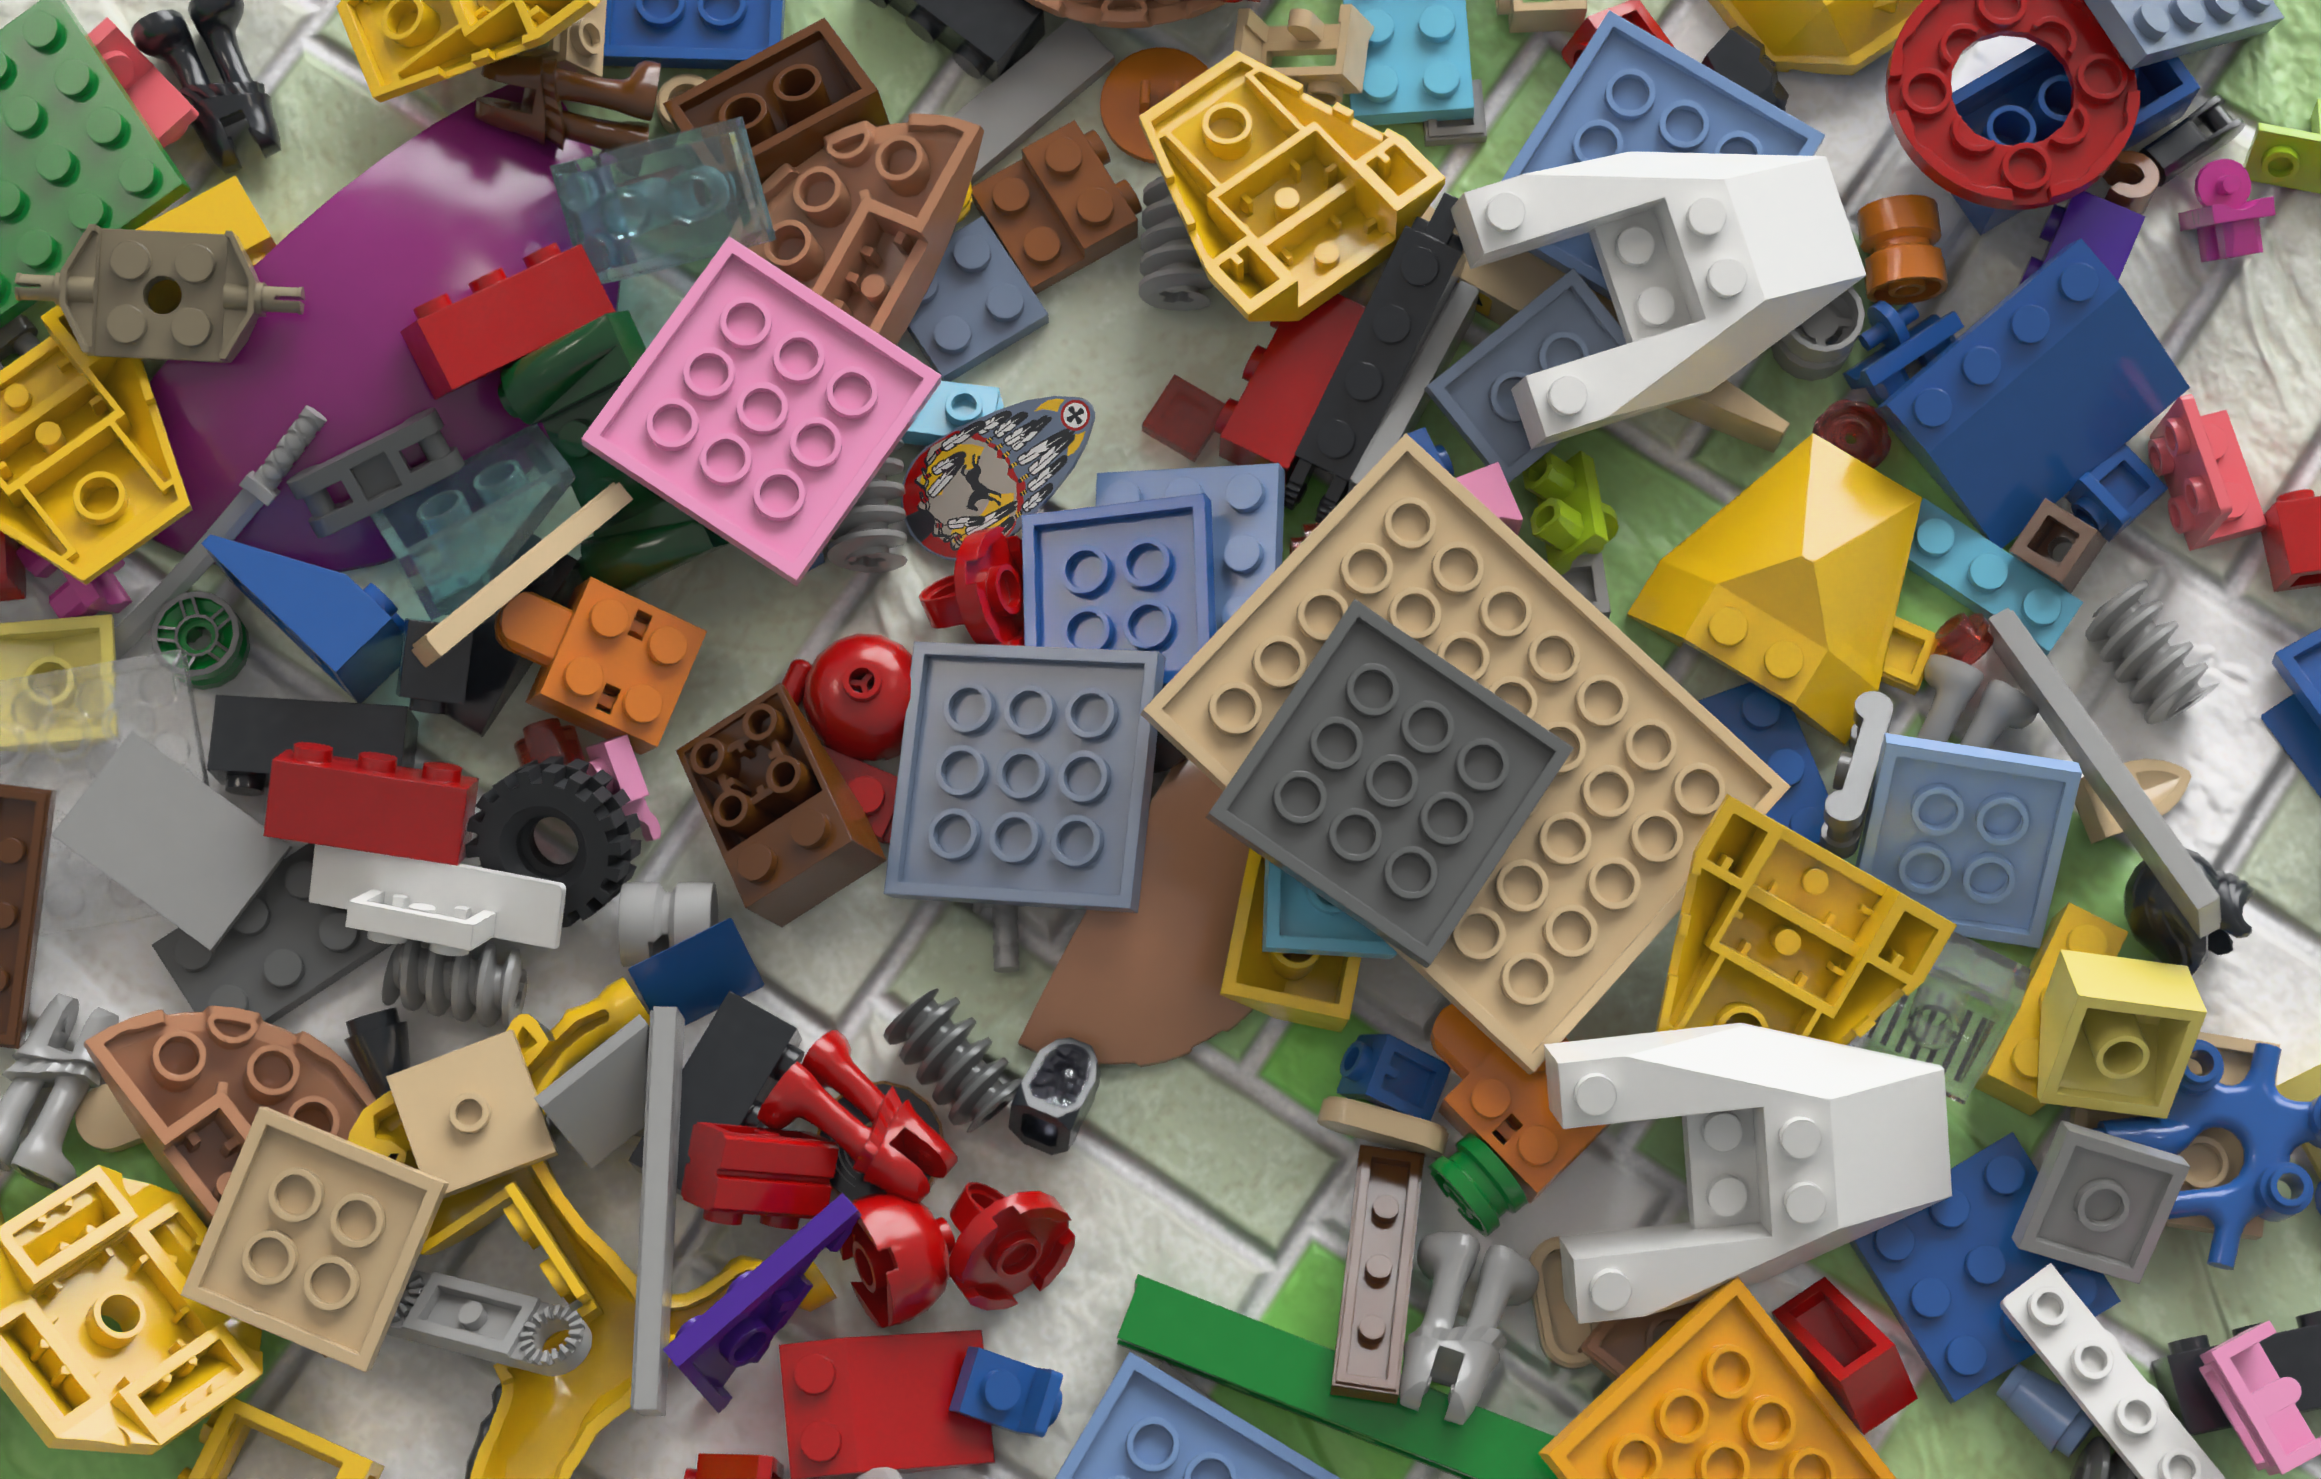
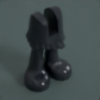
M191 0L188 6L190 18L205 42L223 84L210 82L196 51L190 29L180 12L172 9L150 13L133 25L130 31L131 37L138 50L145 55L166 61L182 86L179 92L199 112V116L190 125L193 126L213 162L225 174L243 169L236 154V145L232 137L228 136L224 127L245 118L250 126L248 130L253 140L259 145L265 159L281 151L280 136L273 116L271 97L265 93L263 83L253 81L236 38V29L244 12L243 0Z

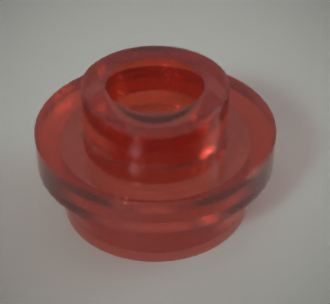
M1959 613L1951 617L1935 634L1938 645L1933 654L1948 656L1972 665L1990 649L1994 642V637L1988 631L1989 621L1981 613L1968 617L1965 613Z

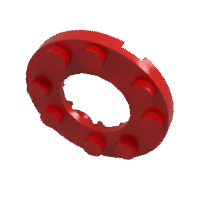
M1923 0L1909 16L1898 35L1889 58L1885 85L1886 104L1892 127L1902 148L1913 163L1928 178L1946 191L1978 205L2006 210H2029L2058 204L2080 194L2097 182L2114 164L2132 134L2138 116L2141 92L2137 90L2135 70H2130L2084 0ZM1998 36L2026 38L2047 48L2064 66L2072 87L2071 111L2063 126L2043 141L2036 143L2023 142L2014 146L1997 144L1993 139L1990 141L1974 133L1963 121L1962 116L1958 114L1952 99V71L1962 54L1976 43Z

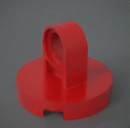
M998 526L977 530L966 536L956 554L954 575L932 583L921 591L918 596L931 627L940 629L964 624L976 644L1025 646L1022 539L1017 535L1005 537L1002 534L1004 528Z
M969 1182L950 1210V1218L961 1234L958 1236L949 1256V1275L970 1305L986 1311L1008 1309L1017 1305L1018 1302L1013 1295L1022 1292L1032 1284L1039 1291L1043 1290L1066 1266L1075 1246V1235L1069 1229L1071 1218L1055 1197L1041 1191L1017 1192L1005 1197L999 1191L986 1184Z

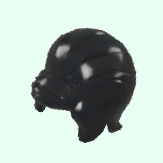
M2185 848L2220 896L2221 923L2219 929L2200 939L2144 860L2134 868L2126 883L2123 898L2124 915L2136 941L2149 950L2162 963L2188 966L2192 976L2199 966L2207 960L2208 950L2217 955L2227 954L2234 950L2232 946L2233 940L2229 934L2236 938H2245L2252 933V927L2246 923L2242 914L2244 905L2253 896L2255 889L2247 881L2240 880L2238 876L2232 873H2225L2223 870L2216 871L2198 852Z

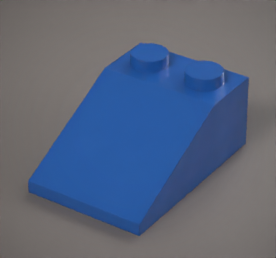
M211 534L201 543L229 581L356 703H363L399 668L405 621L396 613L398 608L373 583H370L362 590L346 574Z

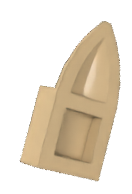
M2140 759L2124 763L2161 816L2168 813L2180 801L2192 777L2189 770L2164 760ZM2085 777L2081 778L2075 806L2091 844L2124 833Z

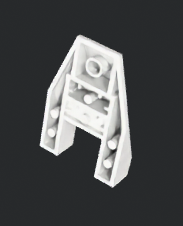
M1626 152L1526 173L1464 192L1450 209L1470 269L1589 232L1626 341L1625 345L1527 375L1511 389L1531 449L1709 393L1866 276L1826 156Z
M1745 1023L1544 1044L1549 1109L1563 1129L1682 1116L1689 1222L1559 1237L1564 1301L1578 1324L1644 1317L1699 1301L1708 1293L1737 1276L1745 1286L1763 1282L1952 1197L1944 1068L1941 1065Z

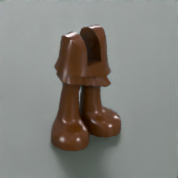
M512 55L484 65L481 75L497 82L524 87L522 103L493 97L476 98L474 117L499 129L530 137L542 145H545V140L547 139L562 151L565 139L601 149L613 156L618 170L623 174L639 177L648 142V123L639 121L618 122L576 114L563 110L561 102L566 100L602 107L634 118L651 121L656 102L661 64L652 61L640 62L635 66L628 78L619 80L587 76L557 67V59L543 60L542 55Z

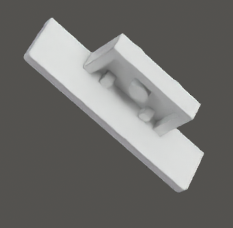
M315 844L309 902L347 909L345 927L368 931L367 938L374 942L402 944L406 943L407 939L430 943L429 950L437 954L465 956L469 954V951L491 938L557 949L560 946L566 886L561 882L461 863L456 866Z
M2051 1263L2000 1302L2003 1312L2138 1479H2226L2171 1412L2164 1396L2146 1381L2128 1359L2121 1343L2114 1335L2103 1328Z

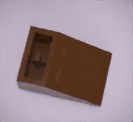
M781 683L676 750L745 908L780 927L787 925L887 861L862 806L791 695Z

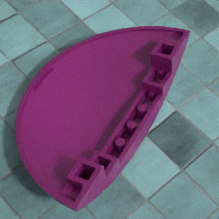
M508 84L482 97H493L522 103L524 87ZM476 100L434 123L383 157L332 196L291 231L254 266L259 281L267 284V286L304 287L305 300H289L301 301L305 305L303 314L266 312V317L258 318L246 345L232 363L167 360L150 381L192 507L189 513L151 540L186 555L243 489L239 484L252 470L256 473L259 467L263 466L265 459L272 450L276 449L277 443L283 435L288 433L287 430L295 420L297 421L298 415L306 405L320 412L327 419V422L320 431L316 432L315 438L308 447H305V451L299 459L292 464L293 467L287 475L282 477V481L277 487L281 492L269 506L264 504L233 541L340 573L381 565L423 551L457 535L486 517L523 488L553 456L555 450L542 423L526 424L520 418L512 417L505 410L498 395V386L501 384V369L435 400L400 331L418 320L413 311L416 307L445 293H448L452 303L473 294L468 285L470 282L499 268H503L507 278L527 269L522 258L557 242L561 252L582 244L615 311L618 312L621 282L619 236L613 204L600 165L591 147L565 139L562 151L547 139L545 140V145H542L530 137L486 124L474 117ZM561 102L563 110L568 111L564 103ZM435 407L444 423V427L440 429L449 447H457L465 462V466L456 473L329 536L317 538L308 522L312 514L303 499H295L286 483L287 480L310 466L321 464L402 424L405 420L423 410ZM418 442L401 450L410 468L426 460ZM342 481L326 487L335 504L342 503L351 498Z

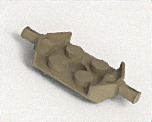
M89 224L60 270V273L57 272L55 276L17 273L15 277V283L21 286L15 287V298L17 301H54L57 306L62 308L81 351L88 356L232 363L246 345L259 317H266V312L298 313L302 315L305 306L301 301H289L305 300L304 287L267 286V284L259 281L247 252L239 237L233 231H225V234L107 229L100 228L96 224ZM163 280L176 281L182 293L179 306L167 314L154 313L148 302V295L152 287Z

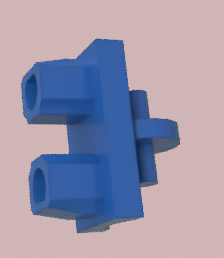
M1879 300L1867 309L1871 328L1860 334L1858 338L1861 345L1867 351L1880 343H1883L1885 346L1842 373L1851 390L1866 388L1870 397L1879 406L1910 379L1903 367L1915 359H1918L1922 367L1926 366L1956 340L1953 334L1964 328V325L1957 313L1951 311L1942 318L1932 314L1908 330L1906 326L1919 318V312L1916 307L1909 302L1895 310L1886 301Z

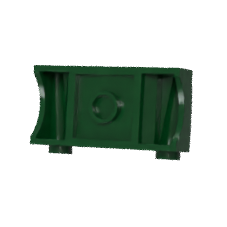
M629 310L606 313L508 364L501 369V384L498 386L499 399L505 410L512 417L520 418L529 425L543 424L581 508L613 482L615 484L620 482L633 498L630 503L593 532L594 536L581 543V557L578 560L580 564L578 569L583 581L593 577L625 593H631L688 562L731 544L582 445L581 438L646 350Z

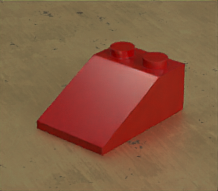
M982 1330L844 1337L779 1345L791 1479H855L873 1468L889 1467L897 1470L899 1474L995 1463L992 1425L949 1411L968 1346L984 1349Z

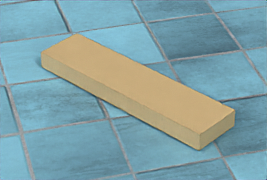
M620 482L610 484L412 645L414 648L411 650L425 668L428 667L624 508L633 498Z

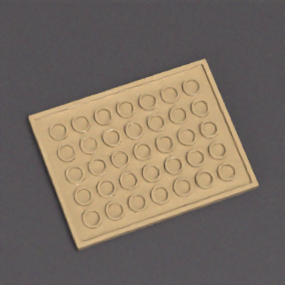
M1405 433L1155 696L1140 715L1224 791L1353 600L1356 599L1572 746L1574 749L1432 964L1425 968L1385 941L1530 1075L1545 1061L1544 1044L1561 1043L1681 909L1693 851L1726 794L1766 815L1791 786Z

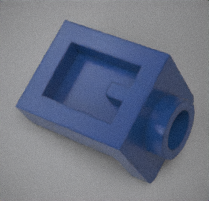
M1361 1034L1350 1045L1342 1058L1340 1065L1342 1078L1337 1088V1093L1348 1099H1365L1379 1107L1431 1121L1451 1068L1445 1062L1390 1034Z
M968 1346L949 1411L1016 1434L1043 1438L1048 1427L1057 1419L1062 1406L1060 1387L1063 1374L1051 1369L1036 1368L979 1347Z

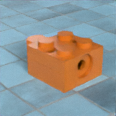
M593 577L588 578L575 587L567 607L534 592H522L502 606L496 615L494 625L496 639L504 649L541 665L525 701L526 703L605 739L628 735L633 751L640 755L658 747L707 633L706 630ZM596 707L601 708V709H603V710L609 712V714H607V713H605V712H603V711H601V710L596 709Z
M1452 1003L1442 1009L1435 1019L1430 1036L1432 1048L1462 1079L1443 1099L1438 1112L1463 1137L1470 1132L1483 1141L1511 1172L1524 1191L1527 1201L1531 1204L1611 1124L1563 1129L1549 1109L1545 1061L1535 1072L1530 1075L1527 1074ZM1565 1037L1562 1042L1570 1041ZM1493 1132L1505 1142L1504 1145L1492 1134Z

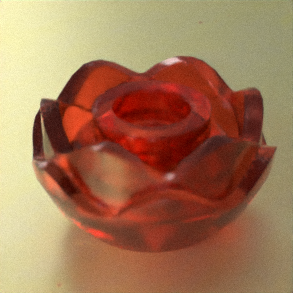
M1848 399L1839 400L1830 405L1816 419L1812 433L1873 469L1886 458L1892 442L1888 434L1886 421L1874 410L1876 407L1862 401H1851ZM1852 435L1855 437L1856 443H1847L1845 437Z

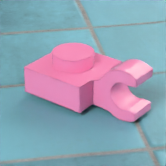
M628 735L610 738L585 747L590 759L586 774L592 777L603 769L612 776L613 779L606 788L613 795L624 789L631 799L621 807L624 815L628 816L637 813L642 835L646 842L659 839L661 837L660 824L657 818L650 812L644 797L648 796L649 792Z

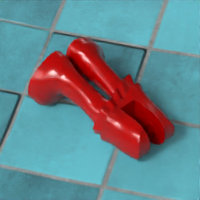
M831 1030L821 1036L808 1050L802 1065L797 1061L786 1071L765 1099L757 1116V1119L765 1126L776 1130L787 1127L797 1118L808 1121L831 1137L855 1161L852 1169L853 1171L865 1174L863 1181L872 1183L887 1193L895 1194L915 1203H920L930 1193V1184L923 1172L935 1178H944L958 1162V1157L952 1148L916 1113L909 1099L902 1104L894 1086L884 1095L859 1069L851 1058V1047L847 1038L838 1030ZM824 1088H832L872 1122V1127L864 1125Z

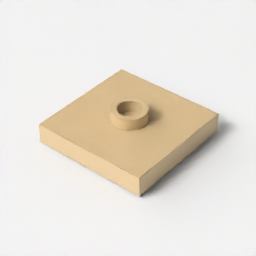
M512 1029L386 1076L418 1169L449 1182L443 1199L559 1155L543 1110L534 1099L537 1093L518 1040Z

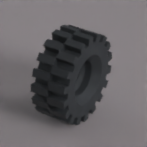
M550 756L540 764L537 759L524 764L494 784L491 790L482 795L475 805L480 811L469 818L466 830L476 833L477 837L465 844L467 858L479 857L481 865L478 867L565 884L566 897L562 928L573 925L580 918L584 921L591 917L620 893L622 884L632 878L637 868L630 861L641 853L642 840L631 839L630 834L640 827L637 813L625 816L621 807L631 800L625 790L621 789L613 795L606 788L613 779L612 776L602 769L591 777L586 774L589 762L577 758L568 765H564V756ZM556 817L572 829L578 842V852L571 862L556 864L548 860L540 852L534 839V830L541 819Z

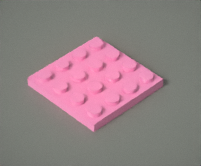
M729 236L581 440L585 448L797 587L941 384L942 375Z

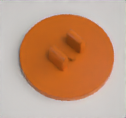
M1167 47L1140 50L1123 59L1108 75L1100 99L1101 118L1110 139L1127 155L1143 162L1157 164L1139 124V116L1209 68L1195 56Z

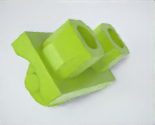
M1579 451L1564 462L1552 453L1547 452L1522 472L1525 489L1537 496L1539 505L1534 509L1533 515L1530 518L1532 535L1545 542L1548 564L1560 575L1570 570L1572 562L1584 552L1598 554L1604 549V545L1616 536L1619 529L1616 511L1610 505L1601 502L1594 458L1583 451Z

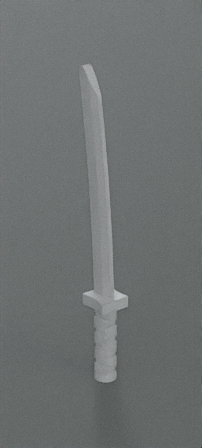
M308 405L304 407L298 415L297 421L295 420L287 430L288 433L283 435L277 443L276 449L272 450L265 459L263 466L261 465L256 473L252 470L239 484L243 489L203 537L161 583L115 628L116 662L152 628L154 618L164 604L176 596L186 593L215 562L201 543L210 534L233 541L264 504L269 506L281 492L277 487L281 483L282 477L287 475L293 467L292 464L299 459L305 451V447H308L315 438L316 432L320 431L327 422V419L320 412Z

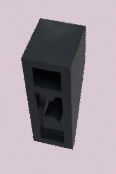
M524 528L488 583L542 539ZM566 554L520 593L534 592L567 607L575 587L584 582L578 568L580 564L578 560ZM499 610L474 629L464 705L449 703L448 715H446L481 737H484L533 664L532 661L504 649L497 641L494 625Z

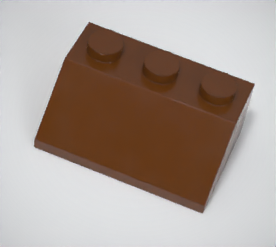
M825 17L663 103L670 120L708 190L733 226L748 201L780 166L785 163L790 164L792 167L802 164L825 146L824 136L862 121H868L875 127L890 124L878 89Z

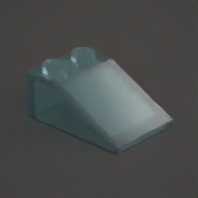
M742 116L593 152L550 166L572 246L582 244L602 284L714 257L729 236L747 248L776 240Z
M532 424L464 460L465 466L456 473L370 515L398 570L431 621L442 615H450L502 573L576 477L569 464L537 424Z

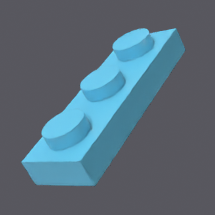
M1923 498L1921 501L1906 568L1988 622L1990 617L2006 608H2009L2010 611L2013 610L2047 656L2083 604V601L1927 499Z

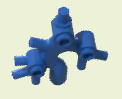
M2197 1039L2190 1058L2196 1060L2201 1065L2202 1076L2192 1073L2187 1064L2167 1119L2137 1116L2099 1121L2097 1128H2090L2176 1155L2181 1154L2204 1130L2223 1128L2235 1135L2244 1151L2243 1166L2239 1175L2230 1183L2218 1187L2180 1191L2168 1219L2205 1216L2211 1220L2214 1225V1233L2207 1264L2216 1268L2234 1270L2241 1235L2245 1226L2254 1217L2258 1216L2270 1222L2284 1221L2307 1208L2313 1197L2314 1187L2311 1177L2301 1166L2290 1162V1155L2295 1148L2307 1142L2321 1149V1095L2310 1102L2287 1099L2278 1092L2275 1081L2282 1049L2274 1045L2256 1043L2250 1070L2245 1079L2239 1084L2230 1086L2219 1082L2224 1072V1062L2218 1049L2207 1041ZM2278 1180L2285 1182L2291 1190L2290 1199L2284 1198L2277 1189Z

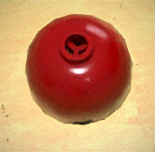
M857 633L834 641L816 657L805 678L803 707L810 727L823 746L861 762H864V760L876 761L885 758L886 761L901 754L905 714L911 699L910 671L912 655L903 645L882 635ZM873 685V687L869 690L868 686ZM855 689H860V690L862 691V693L856 692V691H854V690H855Z
M886 1191L854 1199L852 1204L859 1210L862 1216L856 1221L852 1233L839 1249L842 1261L854 1258L858 1274L862 1282H850L854 1293L866 1314L880 1328L911 1321L928 1311L945 1292L950 1277L949 1256L956 1243L953 1232L943 1217L935 1219L931 1211L922 1202L915 1203Z

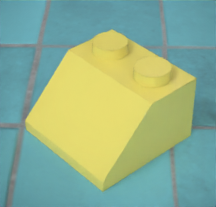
M2061 949L2041 1007L2037 1086L2039 1102L2167 1119L2207 1014L2188 966Z

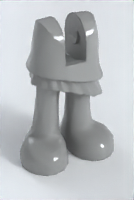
M1932 654L1925 665L1924 676L1927 683L1935 689V696L1924 724L1916 738L1947 742L1964 709L1980 687L1984 674L1976 667L1948 656ZM1992 679L1983 692L1975 716L1960 744L1991 749L2007 727L2023 729L2031 724L2036 718L2039 708L2030 698L2003 681Z
M60 993L45 1008L25 1043L12 1055L17 1061L2 1074V1076L11 1080L12 1083L0 1101V1170L10 1171L13 1167L25 1178L55 1191L77 1178L75 1168L62 1153V1146L73 1116L90 1088L100 1087L101 1074L84 1047V1041L104 1029L119 1023L118 1015L98 1007L87 1019L73 1051L64 1049L77 1020L79 1001L76 998ZM42 1088H52L30 1133L20 1147H18L20 1132Z
M1457 1231L1436 1232L1425 1235L1420 1241L1417 1250V1264L1422 1274L1431 1280L1433 1285L1422 1324L1416 1331L1408 1335V1341L1404 1345V1361L1399 1390L1400 1404L1418 1411L1423 1395L1428 1392L1431 1381L1451 1387L1447 1397L1449 1405L1444 1420L1464 1425L1480 1400L1490 1373L1500 1361L1499 1350L1507 1343L1503 1331L1497 1329L1506 1306H1519L1532 1298L1538 1287L1539 1272L1529 1260L1517 1251L1504 1245L1494 1244L1489 1247L1481 1266L1478 1289L1466 1326L1453 1328L1466 1283L1476 1264L1480 1243L1477 1238L1467 1233Z

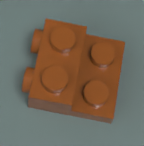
M1075 120L1021 149V160L972 186V202L981 216L984 217L1035 295L1138 238V219L1135 215L1142 212V207L1135 191L1125 179L1116 184L1104 167V165L1111 162V159L1102 139L1093 129L1083 134Z

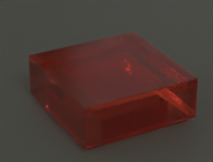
M1174 374L1142 423V432L1195 462L1212 437L1216 421L1225 403Z

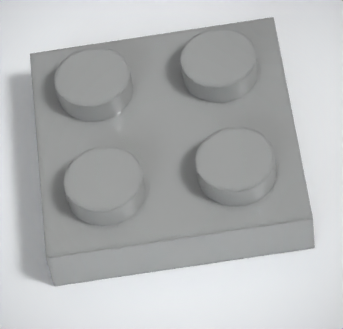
M2061 1120L2011 1238L2019 1249L2140 1284L2190 1166L2182 1156Z

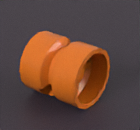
M1896 195L1873 201L1859 209L1856 216L1860 247L1865 253L1871 254L1865 259L1866 266L1864 268L1866 272L1864 277L1866 295L1871 302L1876 303L1882 300L1890 305H1905L1909 302L1926 301L1946 291L1948 280L1945 259L1942 256L1941 248L1934 246L1942 236L1938 204L1935 199L1924 195Z

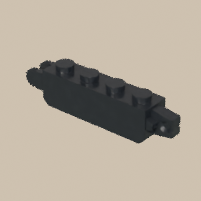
M1444 192L1430 221L1417 216L1411 228L1405 225L1294 454L1299 460L1285 488L1284 507L1294 510L1295 506L1302 501L1316 467L1335 476L1326 494L1323 495L1318 504L1315 522L1320 524L1344 499L1349 489V482L1353 472L1463 272L1467 259L1464 256V249L1460 237L1457 235L1458 231L1450 210L1459 198Z

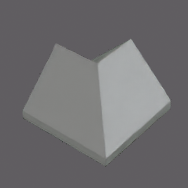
M640 1014L534 1097L536 1102L591 1169L631 1137H642L644 1135L650 1027Z

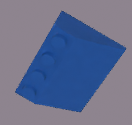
M2080 238L2064 246L1874 410L1979 533L1995 545L2004 548L2023 531L2045 498L2054 504L2059 501L2086 472L2091 473L2190 387L2123 286Z

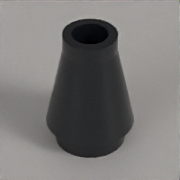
M396 1007L345 1022L350 1037L344 1039V1042L376 1100L391 1090L386 1076L411 1067L407 1021L400 1022Z

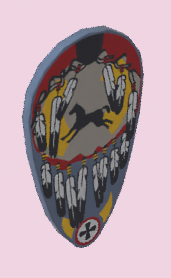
M1066 396L1026 400L962 425L926 446L910 463L902 483L905 487V494L901 497V508H904L906 511V518L904 520L912 537L927 552L952 561L956 560L957 551L964 538L977 530L998 526L1004 528L1002 534L1005 537L1014 536L1022 529V515L1036 514L1055 494L1075 468L1088 443L1095 422V411L1092 404L1081 397Z

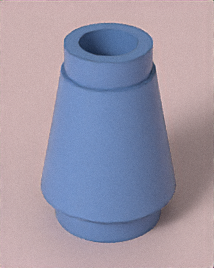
M2020 1363L2013 1369L1996 1393L2050 1453L2056 1448L2069 1458L2094 1427V1423L2064 1386L2032 1370L2029 1371Z

